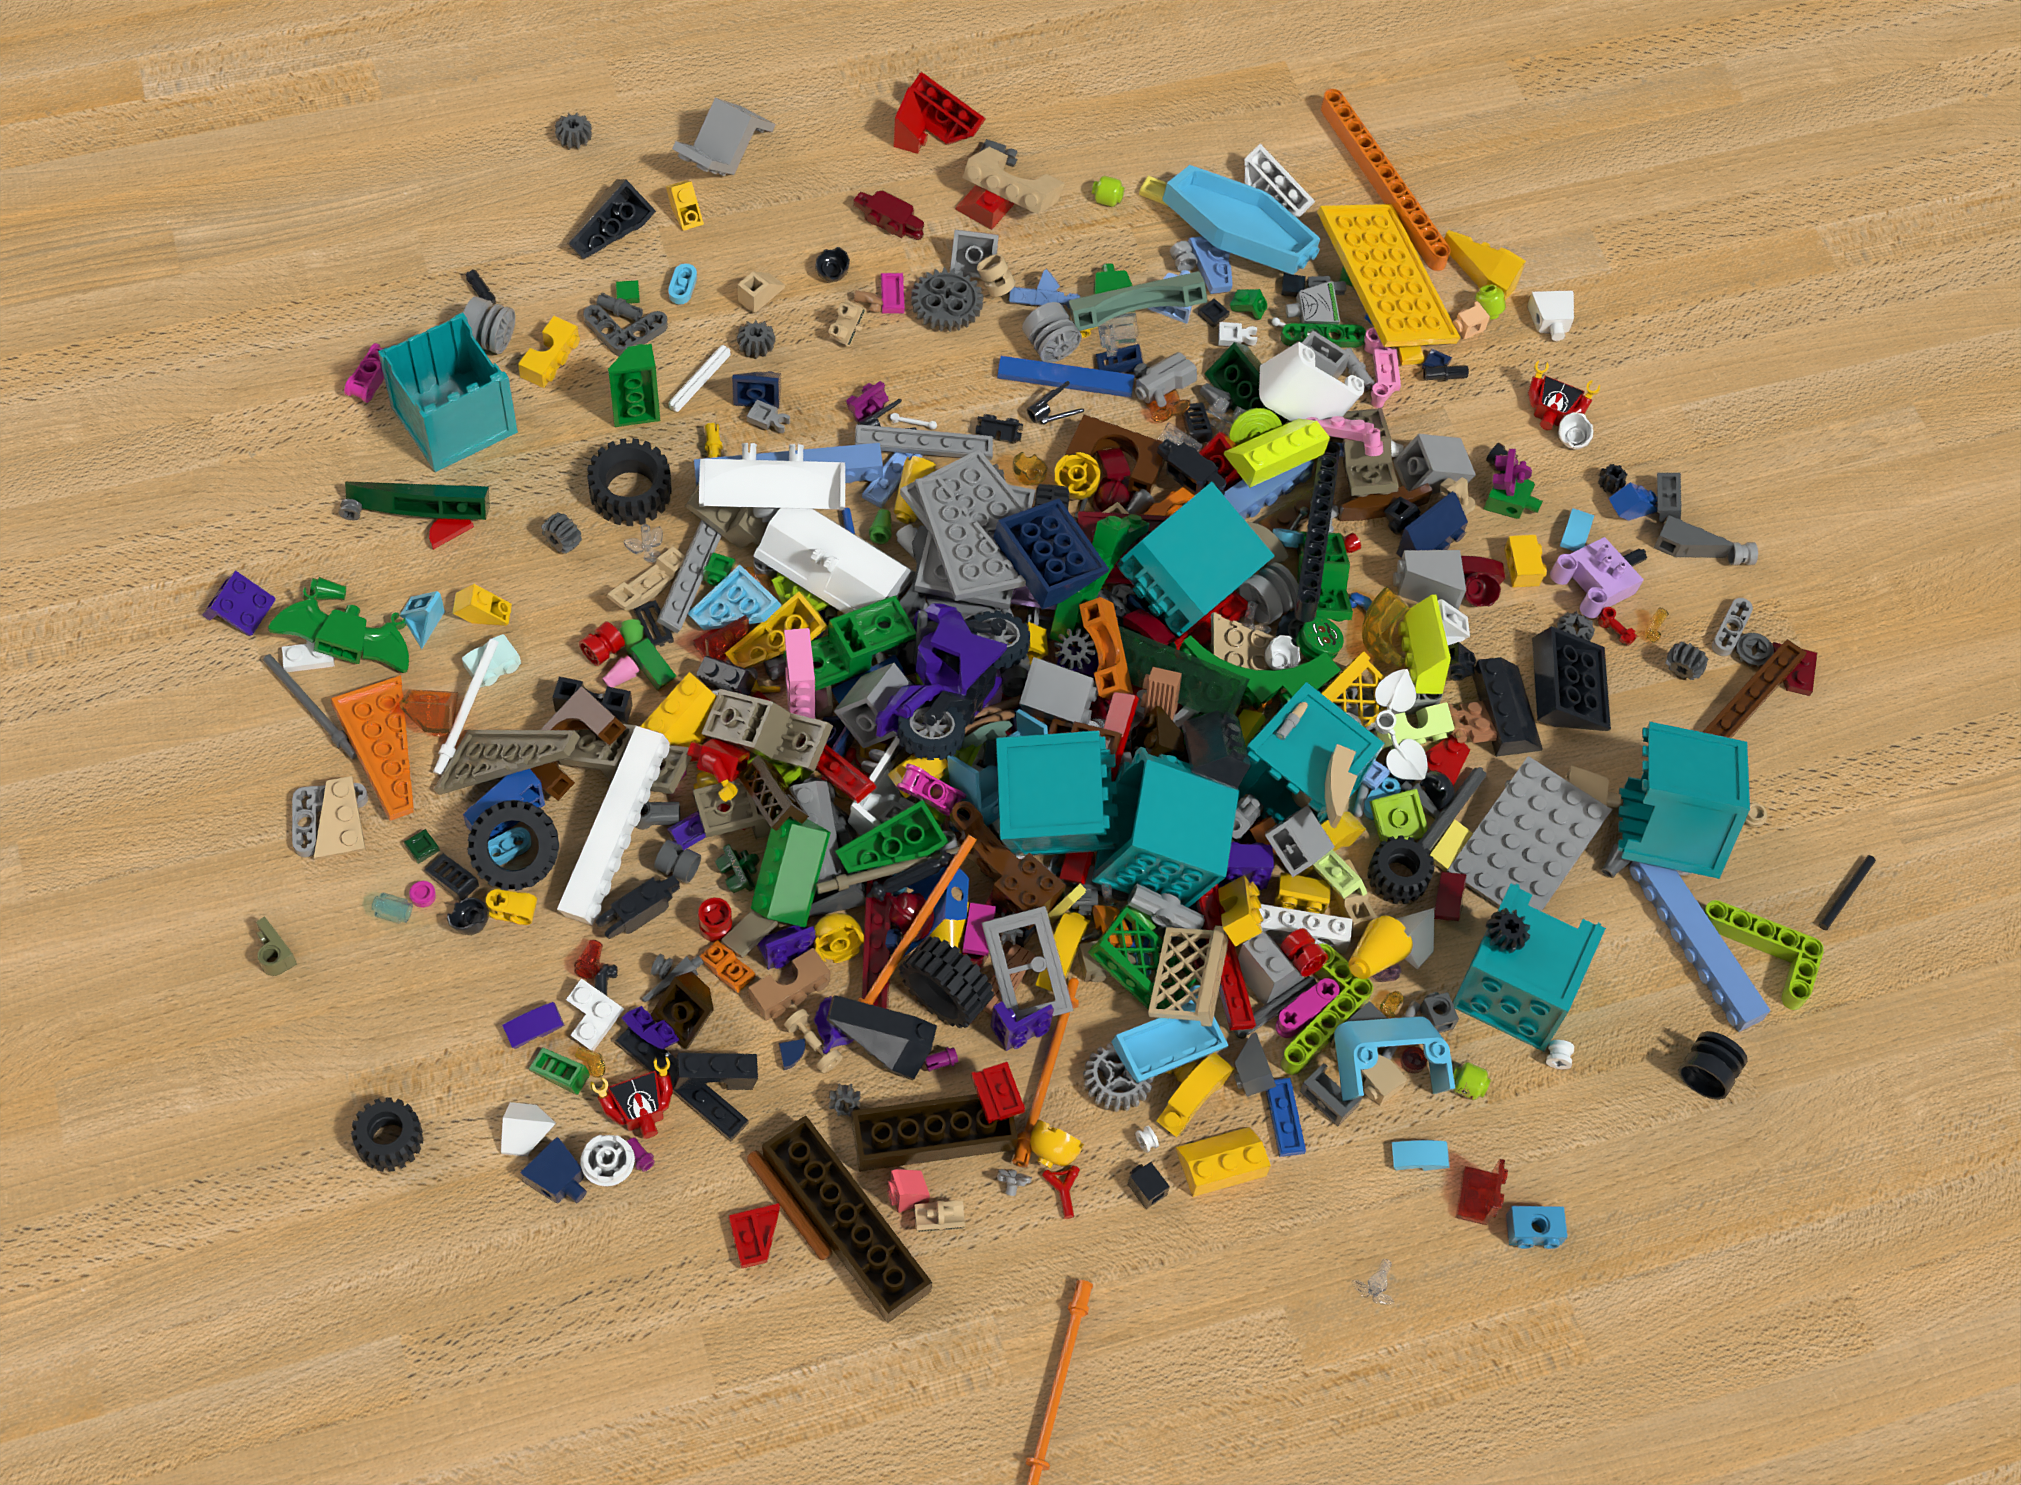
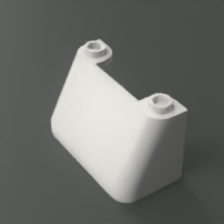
M1300 342L1260 365L1259 395L1262 403L1291 422L1298 418L1307 419L1315 417L1318 420L1331 419L1334 416L1343 417L1364 392V380L1359 377L1350 375L1342 383L1315 367L1314 351Z

